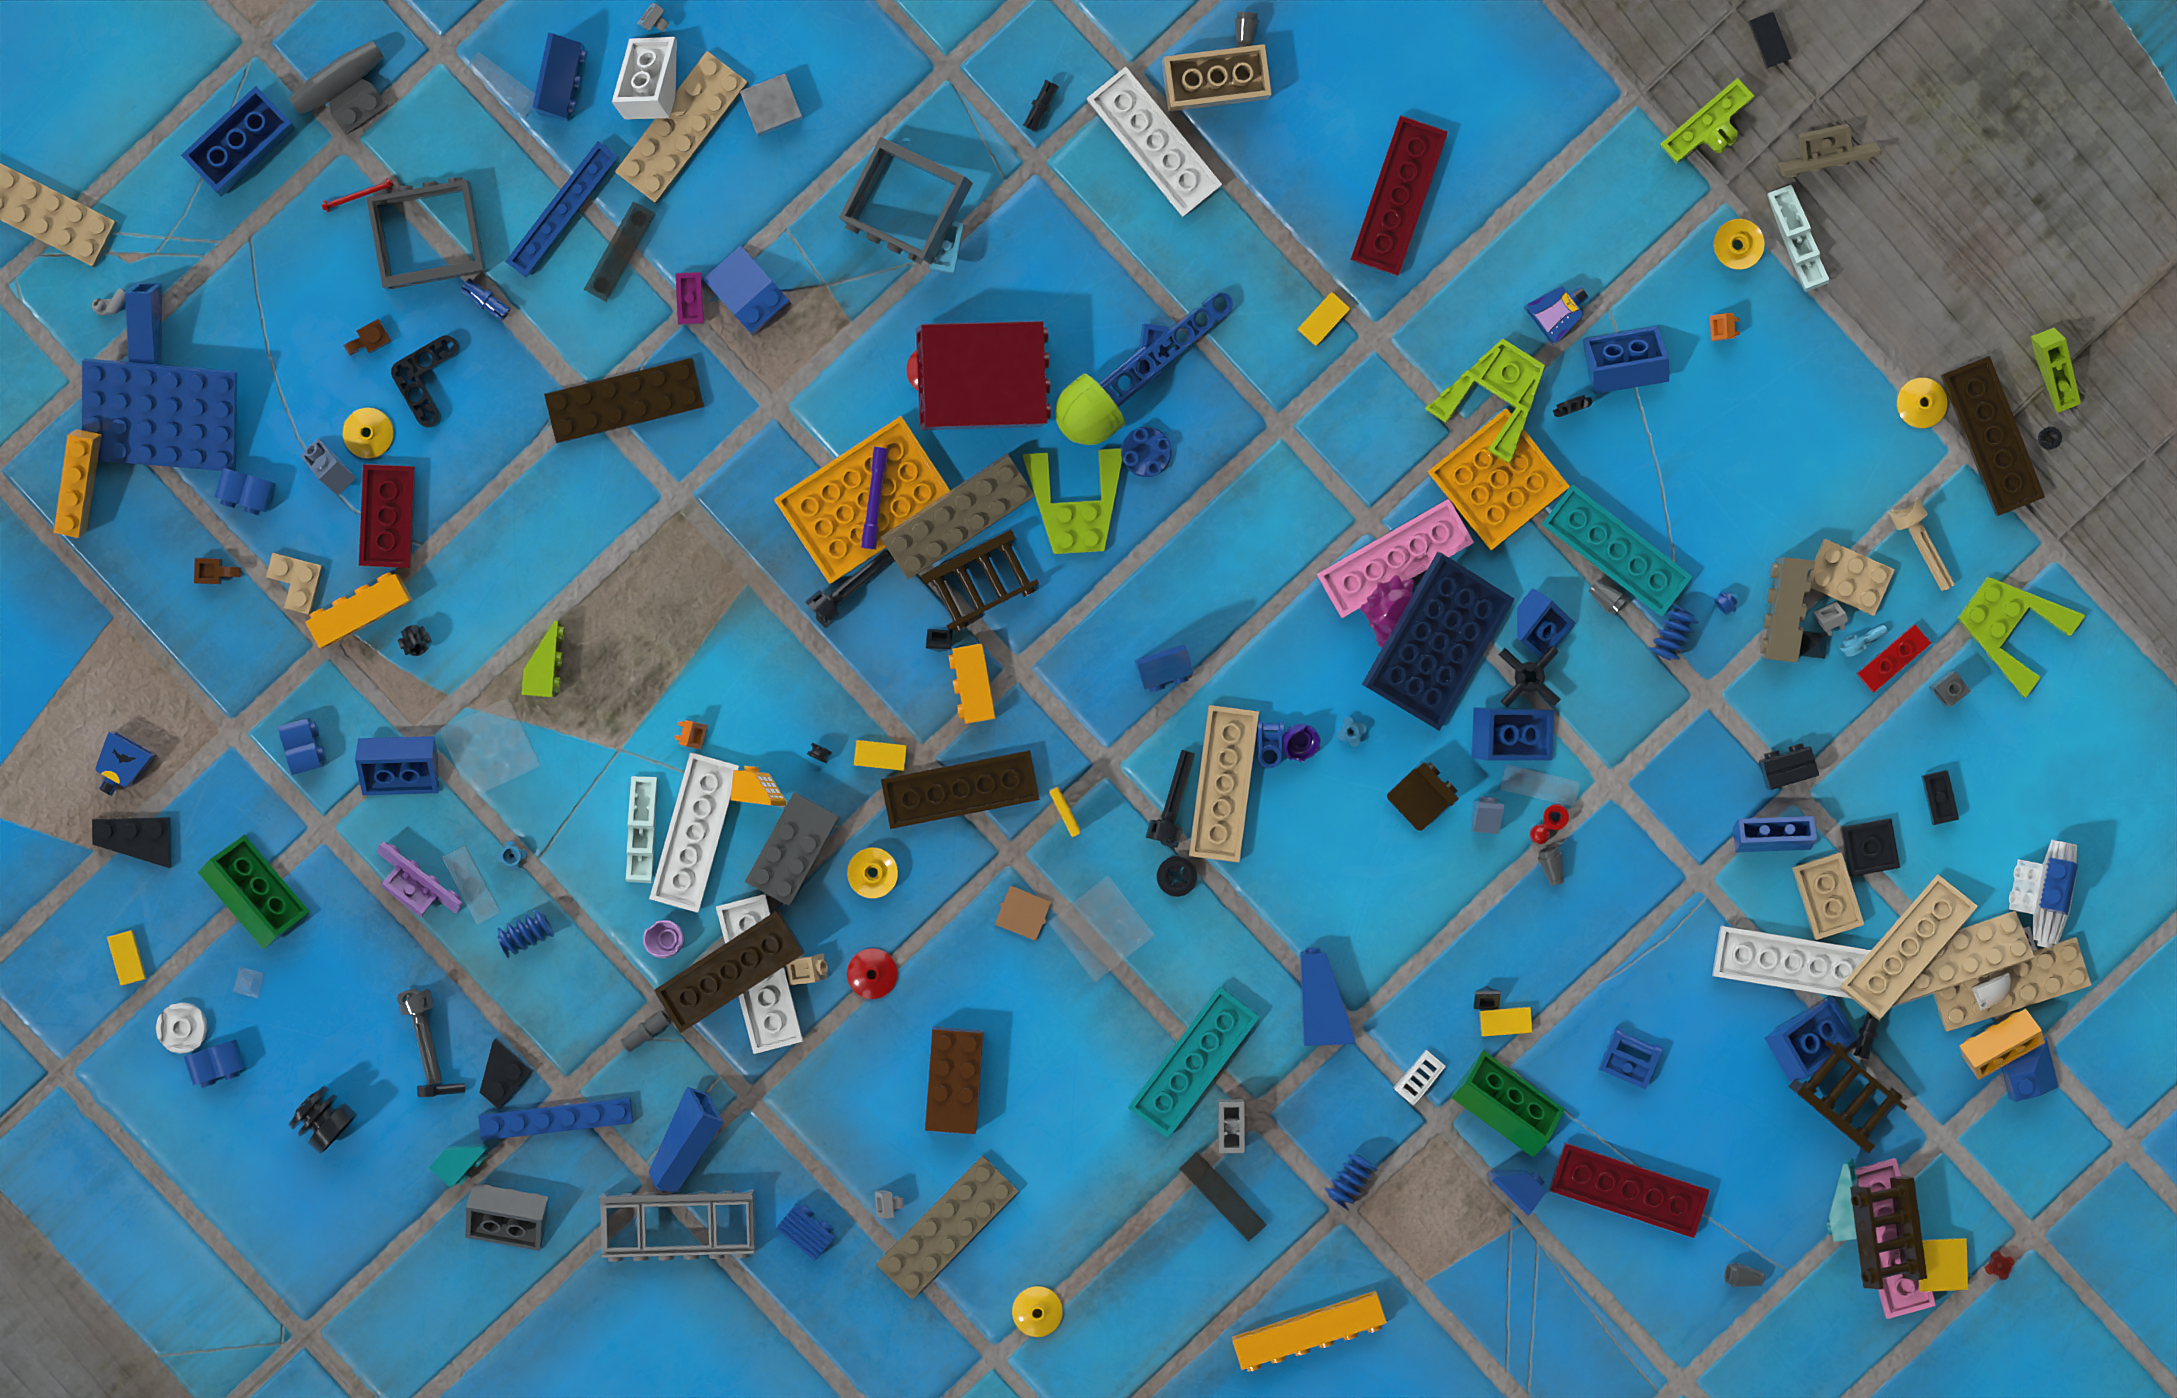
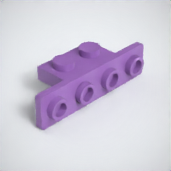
M381 842L377 853L395 867L382 882L381 887L420 917L436 899L457 914L463 903L455 892L447 891L440 885L437 878L422 872L420 866L415 861L407 860L400 855V851L394 845H387L385 842Z

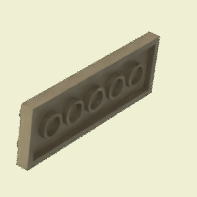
M1006 453L880 538L909 580L1035 495Z
M982 1155L893 1245L876 1265L913 1299L1019 1190Z

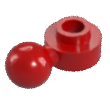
M1552 804L1545 809L1543 814L1544 823L1542 825H1535L1530 830L1529 835L1532 842L1539 845L1544 844L1550 837L1549 831L1551 829L1559 830L1567 825L1569 814L1564 806ZM1553 812L1561 814V818L1558 821L1551 819Z

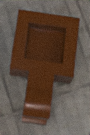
M376 319L356 330L360 338L352 340L343 346L350 356L364 348L371 354L392 341L380 319Z
M195 558L194 583L222 584V577H241V567L222 566V559Z

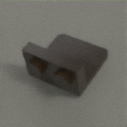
M1421 761L1387 794V799L1418 831L1425 829L1449 805L1452 806L1459 799L1455 795L1458 790L1448 780L1444 783L1438 777L1441 772L1431 762L1426 764Z

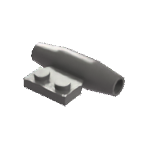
M373 40L348 51L312 75L289 97V100L300 115L329 102L331 115L343 132L348 134L388 106L374 85L363 79L384 56Z

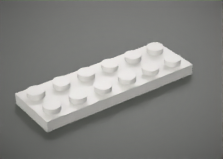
M1124 67L1086 98L1182 217L1222 186V183L1127 67Z
M690 752L649 899L694 912L700 911L731 799L733 770H739V765Z
M766 894L716 906L725 944L771 915ZM785 967L739 996L753 1054L803 1042Z
M1720 926L1712 976L1851 998L1840 989V986L1871 950Z

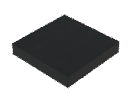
M1891 818L1840 827L1849 877L1900 868Z

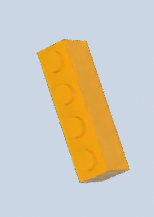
M76 429L67 436L54 533L79 538L88 530L102 434Z
M388 572L378 577V583L369 587L368 584H365L354 590L356 595L348 599L346 596H343L333 601V607L324 611L323 608H320L309 614L311 619L305 621L319 649H324L413 602L400 575H391Z

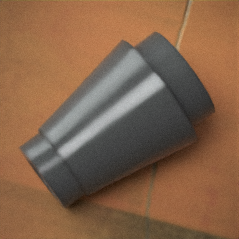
M1237 11V18L1234 17L1237 48L1252 46L1259 20H1257L1258 13Z
M1599 580L1588 591L1607 614L1611 613L1614 616L1627 602L1623 597L1624 594L1601 583Z
M1558 846L1541 849L1538 852V861L1550 885L1553 886L1565 882L1563 857Z
M1734 1262L1726 1266L1724 1279L1725 1283L1730 1284L1731 1287L1762 1286L1764 1272Z

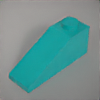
M1853 1158L1848 1159L1842 1166L1829 1220H1827V1229L1829 1234L1833 1235L1834 1242L1857 1239L1850 1187L1859 1186Z

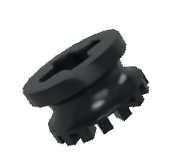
M2056 427L2042 429L2038 435L2039 445L2046 450L2057 448L2062 442V433ZM2047 431H2050L2051 435H2056V440L2052 442V445L2043 440V437L2047 436Z
M812 743V750L808 751L807 755L827 764V756L831 755L832 752Z

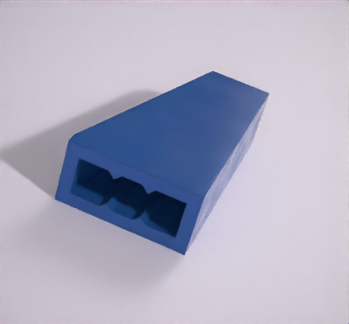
M136 283L125 292L129 362L161 365L162 283Z
M1305 948V953H1300L1304 1046L1355 1044V1037L1327 954L1321 952L1320 948Z
M687 1087L648 1172L655 1188L662 1192L669 1191L677 1194L724 1123L708 1093Z

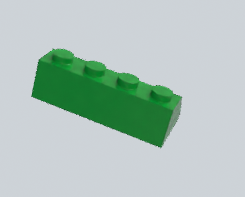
M245 835L209 859L198 872L263 950L283 936L310 912Z
M1484 1050L1460 1080L1451 1097L1532 1157L1549 1142L1565 1110Z

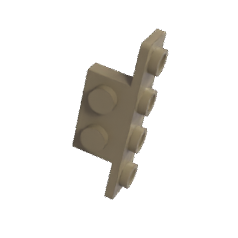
M1843 124L1798 134L1801 158L1777 163V169L1782 176L1796 177L1801 172H1819L1824 170L1825 167L1833 165L1846 166L1856 160L1869 161L1874 159L1875 156L1881 155V149L1875 142L1852 147L1850 126Z

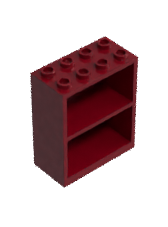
M1043 321L921 324L916 328L920 430L1025 428L1046 425L1047 419H1051V405L1046 403V394H1050V379H1046L1045 369L1049 368V354L1045 353L1044 344L1048 343V328L1044 327Z

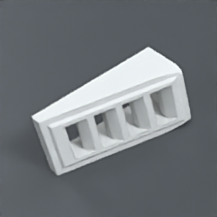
M1425 1050L1393 1088L1414 1106L1446 1066ZM1425 1059L1436 1067L1434 1072L1423 1064ZM1419 1067L1429 1075L1427 1080L1417 1072ZM1413 1075L1423 1083L1421 1087L1410 1079ZM1406 1083L1416 1091L1414 1095L1404 1088Z

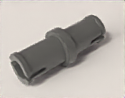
M661 1010L646 1023L641 1022L638 1024V1028L625 1038H622L621 1043L628 1052H632L633 1049L646 1040H652L654 1038L653 1035L667 1025H670L671 1021L665 1012Z

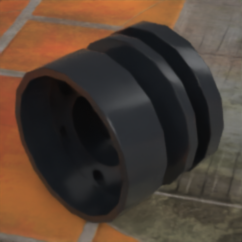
M326 1086L312 1093L298 1107L293 1119L288 1124L290 1128L295 1129L301 1122L304 1123L298 1132L299 1136L306 1134L309 1130L314 1132L308 1144L319 1154H322L357 1116V1113L345 1103L337 1109H333L332 1105L337 1098L335 1094L326 1101L323 1100L330 1090Z

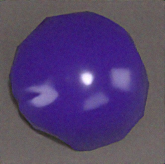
M1297 724L1289 727L1284 733L1282 746L1284 753L1290 760L1304 762L1307 758L1313 757L1319 750L1321 739L1316 729L1312 726Z

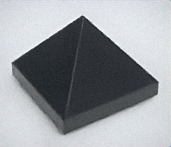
M927 629L926 648L936 652L951 650L953 630Z
M1803 631L1799 656L1825 659L1828 634Z
M1487 986L1475 991L1473 1008L1499 1009L1501 992Z

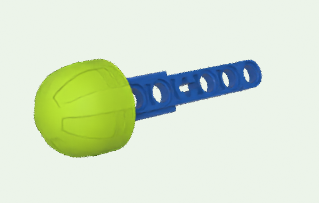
M1226 293L1212 294L1201 303L1203 307L1195 308L1149 347L1141 348L1099 384L1089 375L1083 373L1063 390L1057 400L1055 416L1061 432L1071 441L1084 445L1098 444L1110 438L1125 425L1124 417L1118 408L1162 372L1161 368L1213 327L1214 322H1219L1232 310V298ZM1218 297H1223L1226 300V307L1222 311H1218L1214 306V302ZM1200 312L1207 316V323L1203 327H1199L1195 322L1196 315ZM1181 328H1184L1188 333V338L1183 343L1176 339V333ZM1171 342L1175 346H1177L1176 349L1175 347L1170 346L1165 351L1167 354L1166 357L1161 355L1158 356V353L1160 352L1159 346L1166 347ZM1141 360H1146L1149 363L1150 368L1146 374L1139 373L1137 369L1138 363ZM1122 376H1127L1130 379V386L1126 390H1121L1118 386V380Z

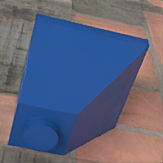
M1534 588L1530 590L1517 607V639L1539 659L1551 646L1557 648L1576 624L1552 600Z
M2046 1037L2044 1038V1044L2001 1067L2009 1099L2018 1102L2041 1096L2059 1087Z
M1490 1170L1487 1173L1489 1178L1528 1216L1546 1193L1545 1188L1542 1186L1545 1181L1535 1172L1530 1175L1526 1170Z

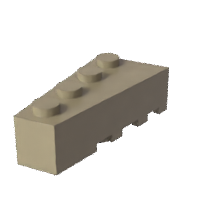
M1782 557L1776 558L1775 563L1771 564L1770 578H1773L1772 588H1769L1767 592V603H1770L1769 613H1765L1763 627L1767 628L1766 638H1762L1760 653H1764L1763 659L1798 663L1803 628L1799 627V622H1803L1806 617L1807 607L1806 602H1803V598L1807 597L1808 592H1810L1811 581H1809L1807 575L1808 569L1814 570L1815 561Z

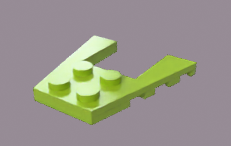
M1502 339L1482 356L1471 369L1464 372L1453 385L1445 389L1435 401L1427 405L1425 410L1447 424L1474 383H1477L1516 409L1488 449L1489 452L1510 465L1546 367L1538 360L1505 339Z
M1121 448L1098 450L1101 486L1100 501L1051 503L1048 453L1023 454L1025 466L1054 554L1105 551L1122 463Z
M1986 577L1957 619L1974 640L1986 651L1989 658L1996 663L2008 681L2020 692L2019 694L2026 698L2041 677L2000 648L2028 608L2067 636L2073 634L2085 615L1993 578Z

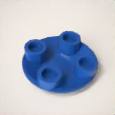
M1136 428L1123 441L1121 448L1123 463L1130 472L1137 476H1156L1170 462L1171 442L1156 428Z

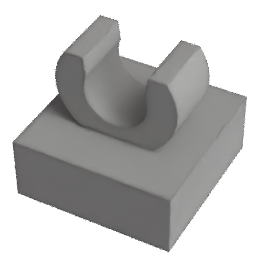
M655 3L650 4L637 23L645 30L650 31L654 26L662 32L669 25L667 21L660 17L664 9Z
M1837 602L1814 612L1816 621L1829 636L1833 635L1831 629L1837 626L1842 631L1845 630L1844 623L1848 622V618Z
M886 1190L875 1191L877 1217L883 1219L894 1218L893 1209L904 1208L903 1198H899V1196L892 1197V1192Z

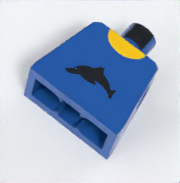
M115 731L109 732L95 767V771L105 776L99 789L112 796L119 784L125 788L132 787L157 755Z

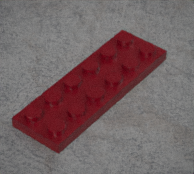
M1401 115L1399 116L1350 258L1351 261L1397 277L1399 276L1448 131Z
M1564 1142L1549 1188L1550 1192L1695 1238L1710 1192L1707 1188Z

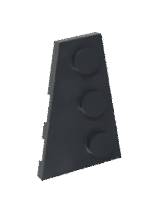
M170 817L92 819V845L171 868Z

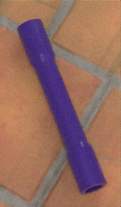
M874 447L872 475L861 548L876 550L879 530L878 520L884 474L887 468L888 448Z

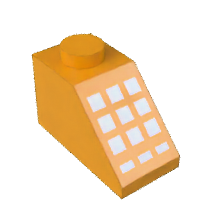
M744 766V770H733L730 800L786 806V799L769 773L759 772V767Z

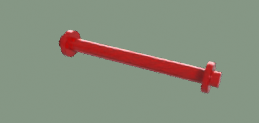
M386 178V182L328 203L324 200V204L321 205L322 209L328 213L330 208L386 188L392 190L394 183Z

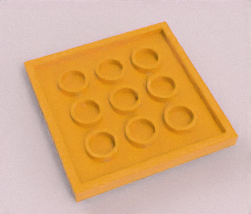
M1507 408L1427 471L1428 475L1490 551L1570 487L1524 429L1510 465L1488 451L1512 415Z

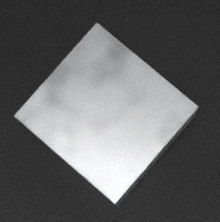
M785 74L740 91L758 137L803 119Z

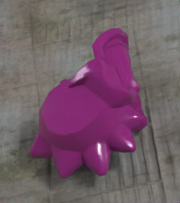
M1395 575L1389 582H1379L1377 588L1367 597L1368 602L1360 607L1361 611L1367 616L1370 622L1369 626L1372 627L1377 643L1381 648H1383L1412 597L1414 583L1412 579L1401 581Z

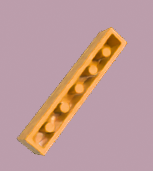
M1375 1290L1233 1336L1232 1341L1241 1369L1254 1371L1261 1368L1262 1363L1268 1361L1275 1364L1286 1360L1285 1356L1293 1353L1296 1356H1300L1310 1352L1309 1348L1318 1345L1320 1348L1331 1346L1334 1344L1333 1340L1340 1338L1350 1340L1356 1338L1358 1332L1368 1330V1333L1378 1331L1387 1322Z

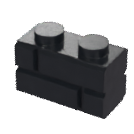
M1803 743L1789 746V752L1780 754L1779 750L1765 753V759L1759 760L1766 788L1772 790L1819 776L1811 746L1804 747Z

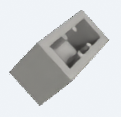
M1218 1099L1219 1153H1245L1243 1099Z

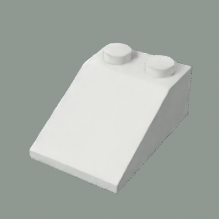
M675 37L629 39L612 103L624 119L670 118L676 96L677 39Z

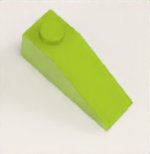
M2055 328L2031 336L2035 358L2055 411L2059 413L2080 405L2081 401L2066 338Z

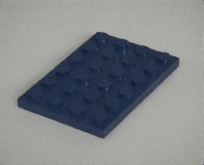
M1437 551L1361 685L1440 731L1515 599Z

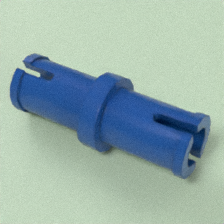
M471 278L463 284L461 292L477 302V306L480 309L485 308L500 321H503L508 316L511 308L496 299L493 292L484 290Z

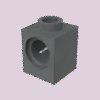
M1956 671L1947 672L1929 686L1944 707H1952L1971 692Z

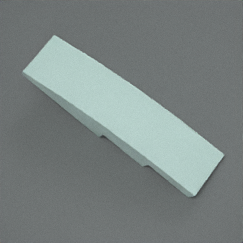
M1792 185L1768 193L1767 196L1804 291L1807 292L1828 284L1829 277L1820 260V252L1810 232L1811 227Z
M631 776L626 882L652 883L657 777Z

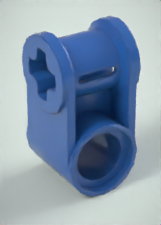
M1258 720V762L1264 768H1274L1281 762L1284 734L1283 721H1279V723H1263L1262 720ZM1264 731H1276V733H1265ZM1266 750L1275 752L1277 757L1275 763L1266 764L1262 756Z

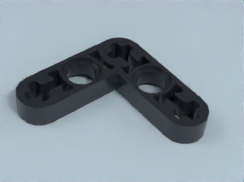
M449 335L437 338L397 361L391 368L392 378L420 425L426 428L437 426L441 420V414L420 377L458 354L459 343ZM444 341L448 343L453 342L452 352L443 351L438 355L442 358L438 360L437 355L431 348L435 346V350L438 351L444 347ZM425 352L429 353L432 356V362L429 366L422 367L418 361L419 356ZM400 366L409 368L410 371L407 372V376L411 381L414 378L417 380V382L406 386L405 389L403 384H408L405 378L397 376L400 372ZM414 387H419L423 392L422 399L417 402L412 401L409 397V392ZM427 400L429 404L425 405L426 409L429 412L435 413L431 423L427 420L423 421L422 418L425 417V413L422 408L418 410L415 408L416 406L423 405Z

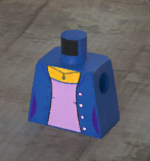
M1561 286L1524 306V309L1550 344L1554 345L1584 315L1578 306L1589 297L1581 286L1571 293H1568Z

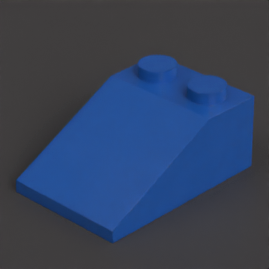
M742 246L738 247L703 278L752 336H755L791 304L789 299Z
M1185 645L1135 660L1144 690L1149 688L1151 693L1164 689V683L1174 681V684L1177 685L1189 681L1188 675L1193 674Z
M1474 707L1472 758L1488 761L1552 760L1554 710Z
M1830 996L1802 1012L1765 1037L1766 1042L1789 1081L1808 1078L1821 1067L1833 1052L1824 1044L1827 1040L1834 1045L1839 1042L1847 1048L1858 1039L1834 996Z

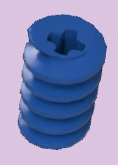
M1673 604L1672 607L1676 612H1667L1671 621L1664 620L1662 622L1667 630L1659 629L1657 631L1662 639H1653V643L1657 648H1648L1654 654L1669 661L1671 659H1680L1675 651L1685 650L1680 644L1681 641L1689 642L1685 632L1694 633V630L1689 625L1690 623H1699L1693 614Z
M535 909V918L532 919L528 914H525V923H522L517 918L515 928L510 923L506 924L507 932H504L500 927L497 928V937L507 958L510 957L509 950L515 955L519 953L518 945L523 950H527L528 942L533 946L537 945V937L541 941H545L546 932L551 937H554L553 929L545 914H541Z
M1352 1154L1348 1155L1352 1164L1345 1162L1342 1164L1346 1172H1336L1340 1180H1330L1334 1189L1325 1187L1329 1197L1348 1211L1349 1208L1345 1203L1354 1204L1355 1202L1351 1194L1357 1196L1361 1194L1357 1186H1367L1363 1177L1372 1179L1373 1176L1369 1169L1378 1170L1360 1155L1355 1156Z

